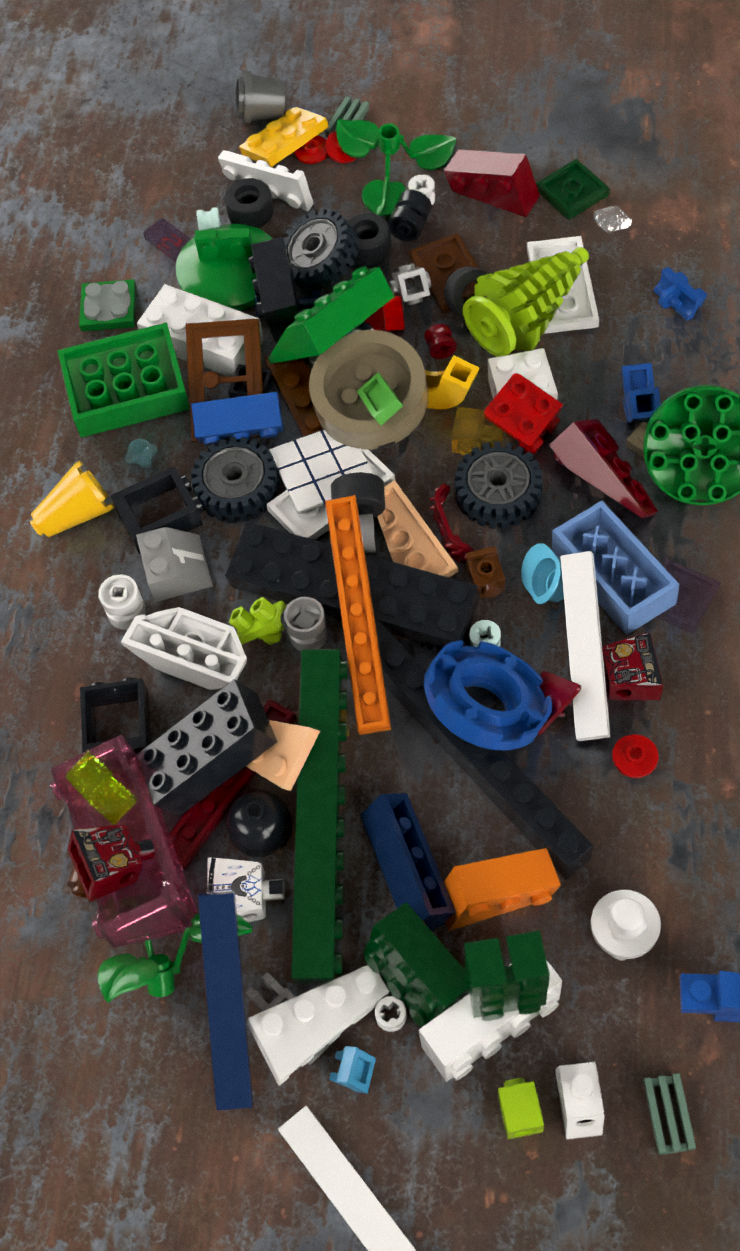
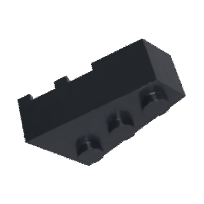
M283 237L252 244L253 256L248 257L251 271L256 273L257 279L252 280L256 296L260 295L261 299L260 302H256L260 319H266L275 343H278L285 329L296 321L294 317L302 311L300 302L297 299L296 282L289 252Z

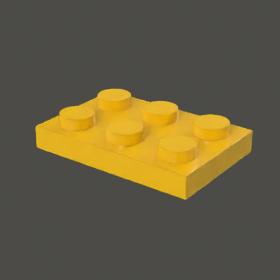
M294 107L287 110L285 115L278 120L268 123L266 128L258 134L248 137L247 141L240 145L239 148L243 156H247L254 161H266L270 167H273L327 129L329 125L325 117L299 107Z

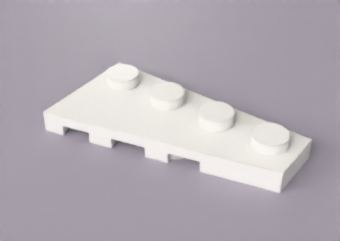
M225 150L218 157L222 172L227 178L231 180L255 178L269 186L273 199L279 198L287 202L291 207L301 208L305 211H309L314 203L303 171L296 170L294 174L289 173L287 167L281 165L274 169L266 161L258 160L255 164L247 156Z
M366 965L249 1017L247 1025L278 1086L285 1082L300 1066L303 1067L312 1060L314 1055L327 1044L330 1045L339 1038L341 1033L350 1025H355L372 1011L382 998L388 997L389 990L379 973L373 972Z

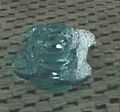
M135 439L128 445V454L124 457L127 464L135 463L142 468H147L152 463L151 458L153 454L157 453V446L153 443L150 444L145 439Z

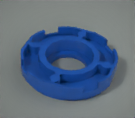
M460 640L445 645L431 662L424 677V690L427 701L439 721L461 739L482 748L504 751L531 744L552 713L551 696L545 698L540 688L543 681L540 675L528 663L495 644L480 641L478 647L462 646L463 641ZM477 686L493 692L503 703L505 711L492 710L479 704L469 696L465 688Z

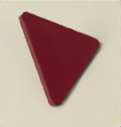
M547 671L541 672L540 677L543 681L540 688L545 698L551 696L552 713L538 735H541L557 716H565L563 710L568 704L573 706V699L582 688L580 684Z

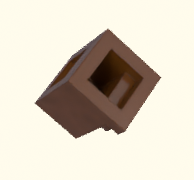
M492 546L466 553V571L470 583L478 586L480 598H492L505 592L506 579L497 556L496 547Z

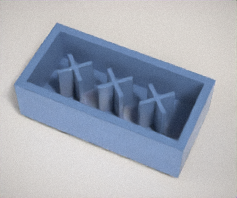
M603 501L598 502L552 530V551L560 560V556L592 551L594 554L598 604L626 635L676 605L680 584Z

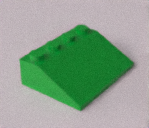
M364 266L355 270L351 274L352 279L338 283L333 287L334 292L332 294L324 295L314 301L315 307L298 313L294 317L296 321L285 329L268 357L269 363L273 364L321 355L393 299L394 295L380 267L367 269Z
M167 322L57 350L73 421L81 438L190 410Z

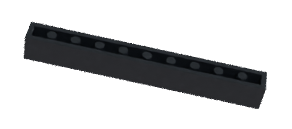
M375 620L385 687L537 850L547 848L554 868L564 879L570 878L591 860L593 851L591 842L504 751L486 749L471 744L452 733L439 721L429 706L424 690V677L427 671L378 620Z

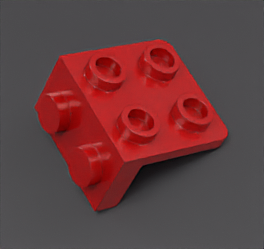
M515 373L485 408L484 417L519 441L518 446L524 448V454L529 451L535 455L545 442L542 439L547 432L552 434L561 422L558 416L563 404L522 375Z

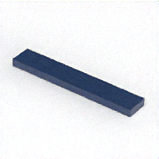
M235 891L199 894L198 901L216 1110L252 1108L253 1094Z

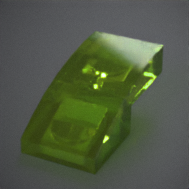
M88 751L65 774V777L100 814L115 825L137 802V797L113 778V772Z

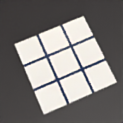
M325 430L269 449L298 514L325 505L326 500H331V484L336 478L358 472L373 474L361 449L349 447L334 440Z

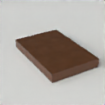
M458 233L409 251V258L415 267H423L429 273L431 280L429 291L442 314L451 311L444 297L445 284L449 276L457 269L463 267H476L480 269ZM471 282L465 287L462 296L464 302L475 296V284L477 283Z

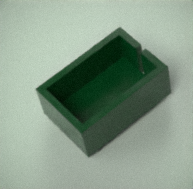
M407 902L374 925L369 937L370 940L367 942L363 953L365 961L373 972H379L384 978L390 993L396 999H401L409 1008L410 1015L418 1026H425L469 994L465 969Z
M540 930L506 936L511 961L509 966H504L499 938L464 943L466 980L474 1018L482 1016L484 1021L502 1018L504 1012L518 1010L519 1014H531L541 1010L540 1006L546 1005L550 974Z

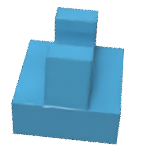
M345 1046L343 1051H336L334 1059L340 1061L341 1064L339 1072H332L329 1080L355 1092L368 1094L376 1058L357 1047Z

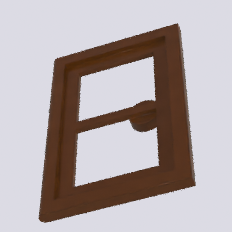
M259 319L185 324L192 442L199 441L195 438L191 404L206 402L205 387L214 389L220 383L247 382V396L263 394ZM244 336L246 375L219 377L213 371L204 373L202 338ZM261 435L249 436V438H261Z

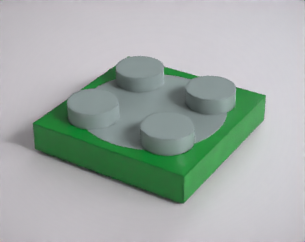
M135 279L82 283L79 318L81 331L135 327Z

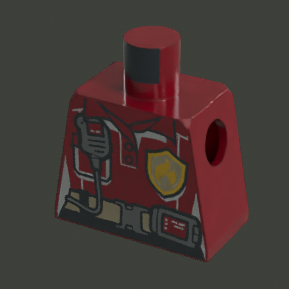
M650 632L602 647L608 699L660 700L663 682Z
M124 825L72 829L67 848L89 902L134 884L139 878L143 865L142 861L153 859L155 856L152 841L145 839L134 842L128 827Z

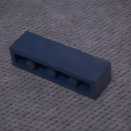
M407 793L381 794L360 816L396 907L398 908L407 902L433 932L456 911Z

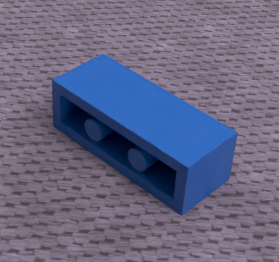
M278 392L191 404L195 438L199 443H204V446H209L212 443L218 445V440L229 439V437H236L237 442H240L241 437L248 438V440L249 436L261 435V438H273L278 436V432H284L281 401Z

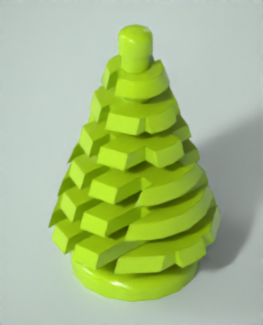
M577 247L571 253L563 251L556 253L554 256L542 257L539 260L526 262L523 265H516L509 269L496 271L493 275L490 273L479 276L477 278L478 283L475 284V296L468 299L463 305V316L469 331L480 346L496 357L509 355L514 349L517 351L523 349L524 352L534 350L540 341V337L546 331L549 322L554 318L557 309L563 303L564 299L562 296H566L569 293L572 285H574L573 282L578 278L581 272L580 266L588 261V251L583 247Z

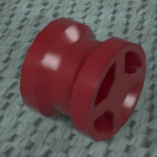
M436 324L425 331L424 340L429 346L432 358H447L457 349V344L454 338L451 337V329L446 324Z

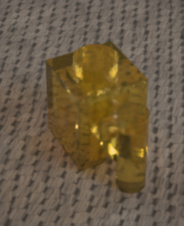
M457 407L452 431V452L463 455L468 453L471 455L472 449L475 447L482 451L483 441L490 442V448H494V442H501L502 447L504 431L496 425H486L484 410Z

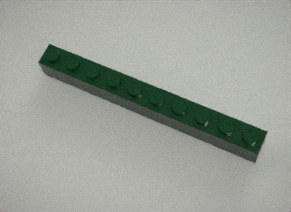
M340 649L301 650L299 726L310 727L320 731L297 777L291 977L295 983H328L337 979V974L343 973V953L337 952V939H343L344 935L343 918H338V905H344V884H338L339 871H344L345 852L344 850H339V838H345V817H340V805L346 804V786L340 785V773H346L347 768L346 753H341V741H347V722H341L342 710H347L348 707L347 691H342V679H348V660H342Z

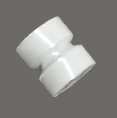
M122 574L113 575L101 584L99 599L110 623L114 627L123 630L128 629L135 616L146 615V606L137 584L131 577Z

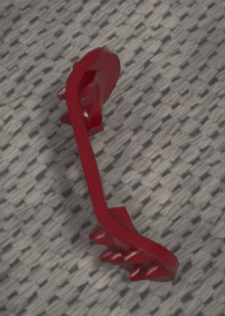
M444 483L435 489V495L430 498V501H434V504L429 509L433 511L434 520L449 556L457 562L466 563V553L473 552L474 550L469 545L463 543L459 535H453L443 510V503L449 494L450 486Z

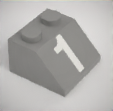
M163 527L136 535L148 586L155 602L213 587L203 546L198 534Z

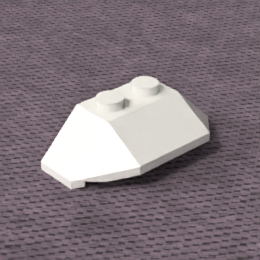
M180 607L158 611L147 616H135L121 641L124 647L154 669L209 690L221 689L233 679L237 680L247 662V657L234 627Z

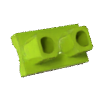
M262 597L252 604L250 613L242 606L234 609L229 623L238 630L237 635L241 645L257 638L259 640L262 639L269 645L279 642L284 630V625L280 620L281 614L285 611L287 605L282 600L271 604Z

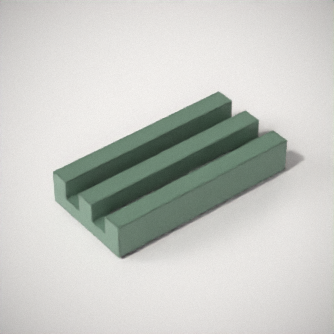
M346 96L329 122V127L325 129V137L336 131L338 118L350 120L357 110L358 112L353 120H363L369 110V102L364 101L363 104H360L359 99L351 101V97Z
M680 1073L667 1077L665 1075L658 1076V1078L653 1079L651 1077L644 1078L643 1085L658 1155L695 1150L696 1145ZM668 1085H673L685 1143L680 1144ZM653 1087H660L672 1145L665 1146Z

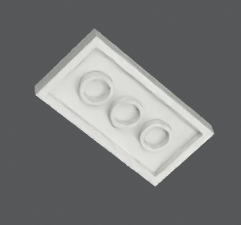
M581 236L527 242L529 262L546 256H554L556 253L563 251L571 253L577 247H583ZM587 262L580 266L581 272L576 281L573 282L574 285H572L569 293L566 296H562L564 301L557 309L554 318L549 322L544 334L599 327V316Z
M361 449L373 474L379 476L384 481V487L395 480V474L369 450ZM287 490L266 504L268 512L289 533L316 540L329 530L326 504L298 514Z

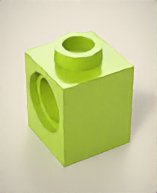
M516 1078L504 1082V1087L498 1088V1099L507 1140L542 1133L544 1122L534 1081L525 1083L524 1078Z

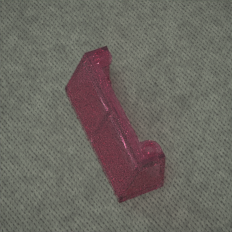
M121 734L51 768L54 782L51 783L52 791L59 801L63 799L67 803L75 829L124 825L128 827L134 842L150 839L154 846V858L142 861L143 865L139 878L134 884L96 899L99 909L95 911L96 919L92 920V925L99 939L105 938L116 948L181 933L187 927L192 926L191 919L198 913L162 810L153 804L137 753Z

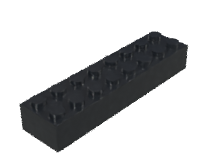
M246 521L225 575L232 587L273 600H282L287 604L299 597L314 598L321 603L325 615L342 619L331 544ZM365 554L375 620H378L391 634L442 649L445 645L460 640L463 641L462 646H464L480 599L477 585Z

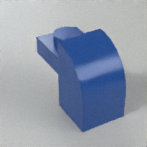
M652 363L622 366L623 406L626 419L629 423L649 421L653 413L661 405L659 387H654Z
M719 971L718 975L681 973V1013L713 1014L714 1021L740 1022V973Z

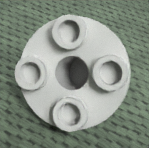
M617 890L606 894L597 902L591 916V931L596 943L606 953L618 960L638 958L649 952L656 944L661 930L660 916L654 904L644 895L631 890Z

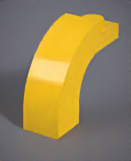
M453 355L446 370L440 372L425 370L428 387L427 408L449 409L459 405L468 393L480 368Z

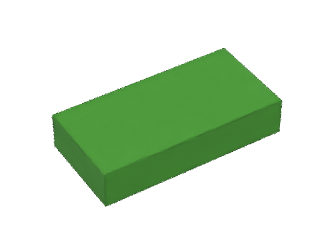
M379 372L357 391L373 418L380 425H383L403 407L397 395Z

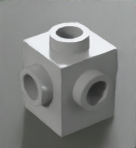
M414 263L399 266V272L392 273L393 280L390 281L393 295L401 296L402 302H406L407 305L423 302L422 297L430 295L431 280L429 273L423 267H415ZM410 278L413 283L412 287L406 289L405 280Z

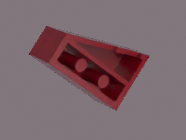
M458 150L444 170L452 192L525 218L540 197L526 154Z

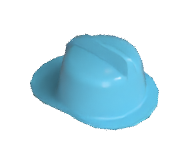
M538 543L526 553L522 563V582L537 604H544L547 601L560 602L564 599L561 560L558 559L546 544Z

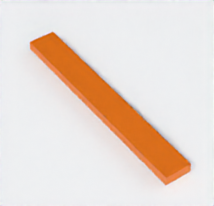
M353 495L326 500L358 733L363 735L392 730L357 499Z

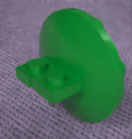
M224 224L217 228L195 230V236L183 247L176 262V277L180 289L237 311H246L249 307L255 305V290L252 280L257 279L256 273L251 271L248 257L253 256L251 245L273 238L256 227L244 224Z
M715 385L693 386L673 394L656 409L645 430L643 454L650 476L663 492L678 501L692 505L717 504L729 500L740 493V394L725 387ZM692 500H709V501L699 502V501H692Z

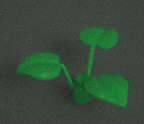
M338 118L336 125L339 146L347 155L354 158H363L368 155L370 148L376 150L378 145L381 152L385 154V182L382 180H372L365 185L362 191V200L365 207L381 217H387L392 214L401 193L406 190L401 182H390V156L399 150L400 144L411 159L416 158L417 165L425 170L443 168L450 160L456 145V138L452 136L422 135L413 139L408 147L404 141V136L400 135L399 128L392 123L384 124L378 128L377 125L369 121Z
M134 896L108 906L103 913L104 922L108 927L116 930H129L140 925L149 959L145 957L137 959L132 954H119L106 959L98 970V984L106 1002L109 1003L117 996L147 985L148 993L151 996L165 997L172 994L175 990L174 974L180 973V963L189 937L194 942L202 943L200 913L192 917V926L185 929L173 963L165 954L154 955L146 922L155 921L161 917V906L156 900L145 896ZM237 914L239 936L253 933L252 926Z

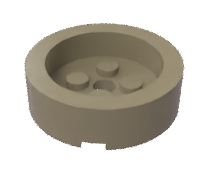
M363 330L347 334L319 355L311 370L309 391L319 423L330 437L349 447L373 450L378 449V446L393 441L397 443L415 430L426 412L428 387L423 362L413 346L395 334L379 330ZM377 372L386 379L403 404V407L383 425H380L373 418L357 393Z

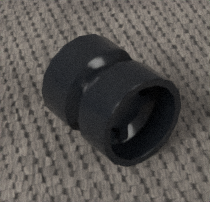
M411 189L402 192L388 221L390 233L401 241L413 242L417 240L432 209L430 199L417 190Z

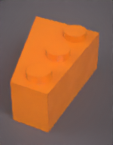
M547 848L454 866L444 881L456 911L445 921L447 930H455L532 904L533 906H539L551 901L552 895L561 884Z

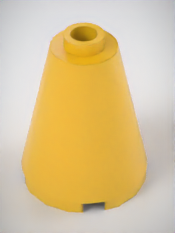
M80 460L69 469L31 513L33 520L30 521V524L40 536L45 534L47 537H51L108 513L115 508L113 502L109 505L105 502V499L109 496L89 470L83 472L80 469L84 465Z

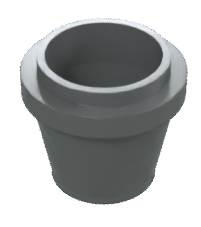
M242 71V75L237 76L235 105L237 119H241L242 124H250L251 121L282 117L285 106L284 82L254 75L251 71Z

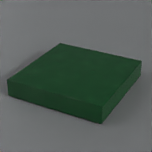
M577 158L536 182L539 194L567 220H570L610 195V188Z

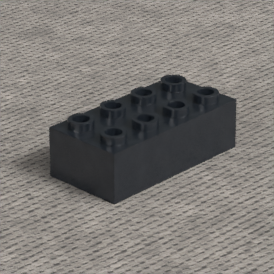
M233 679L138 753L137 757L153 804L179 817L276 744L277 739L258 694Z

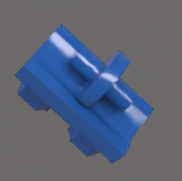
M669 267L662 270L661 279L653 290L660 297L658 303L662 308L666 309L671 306L687 321L693 319L697 309L703 305L707 297V293L701 288L694 289L688 284L686 275L682 272L675 273Z

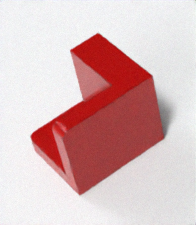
M394 296L393 299L368 317L365 322L370 324L374 330H403L405 325L401 296Z

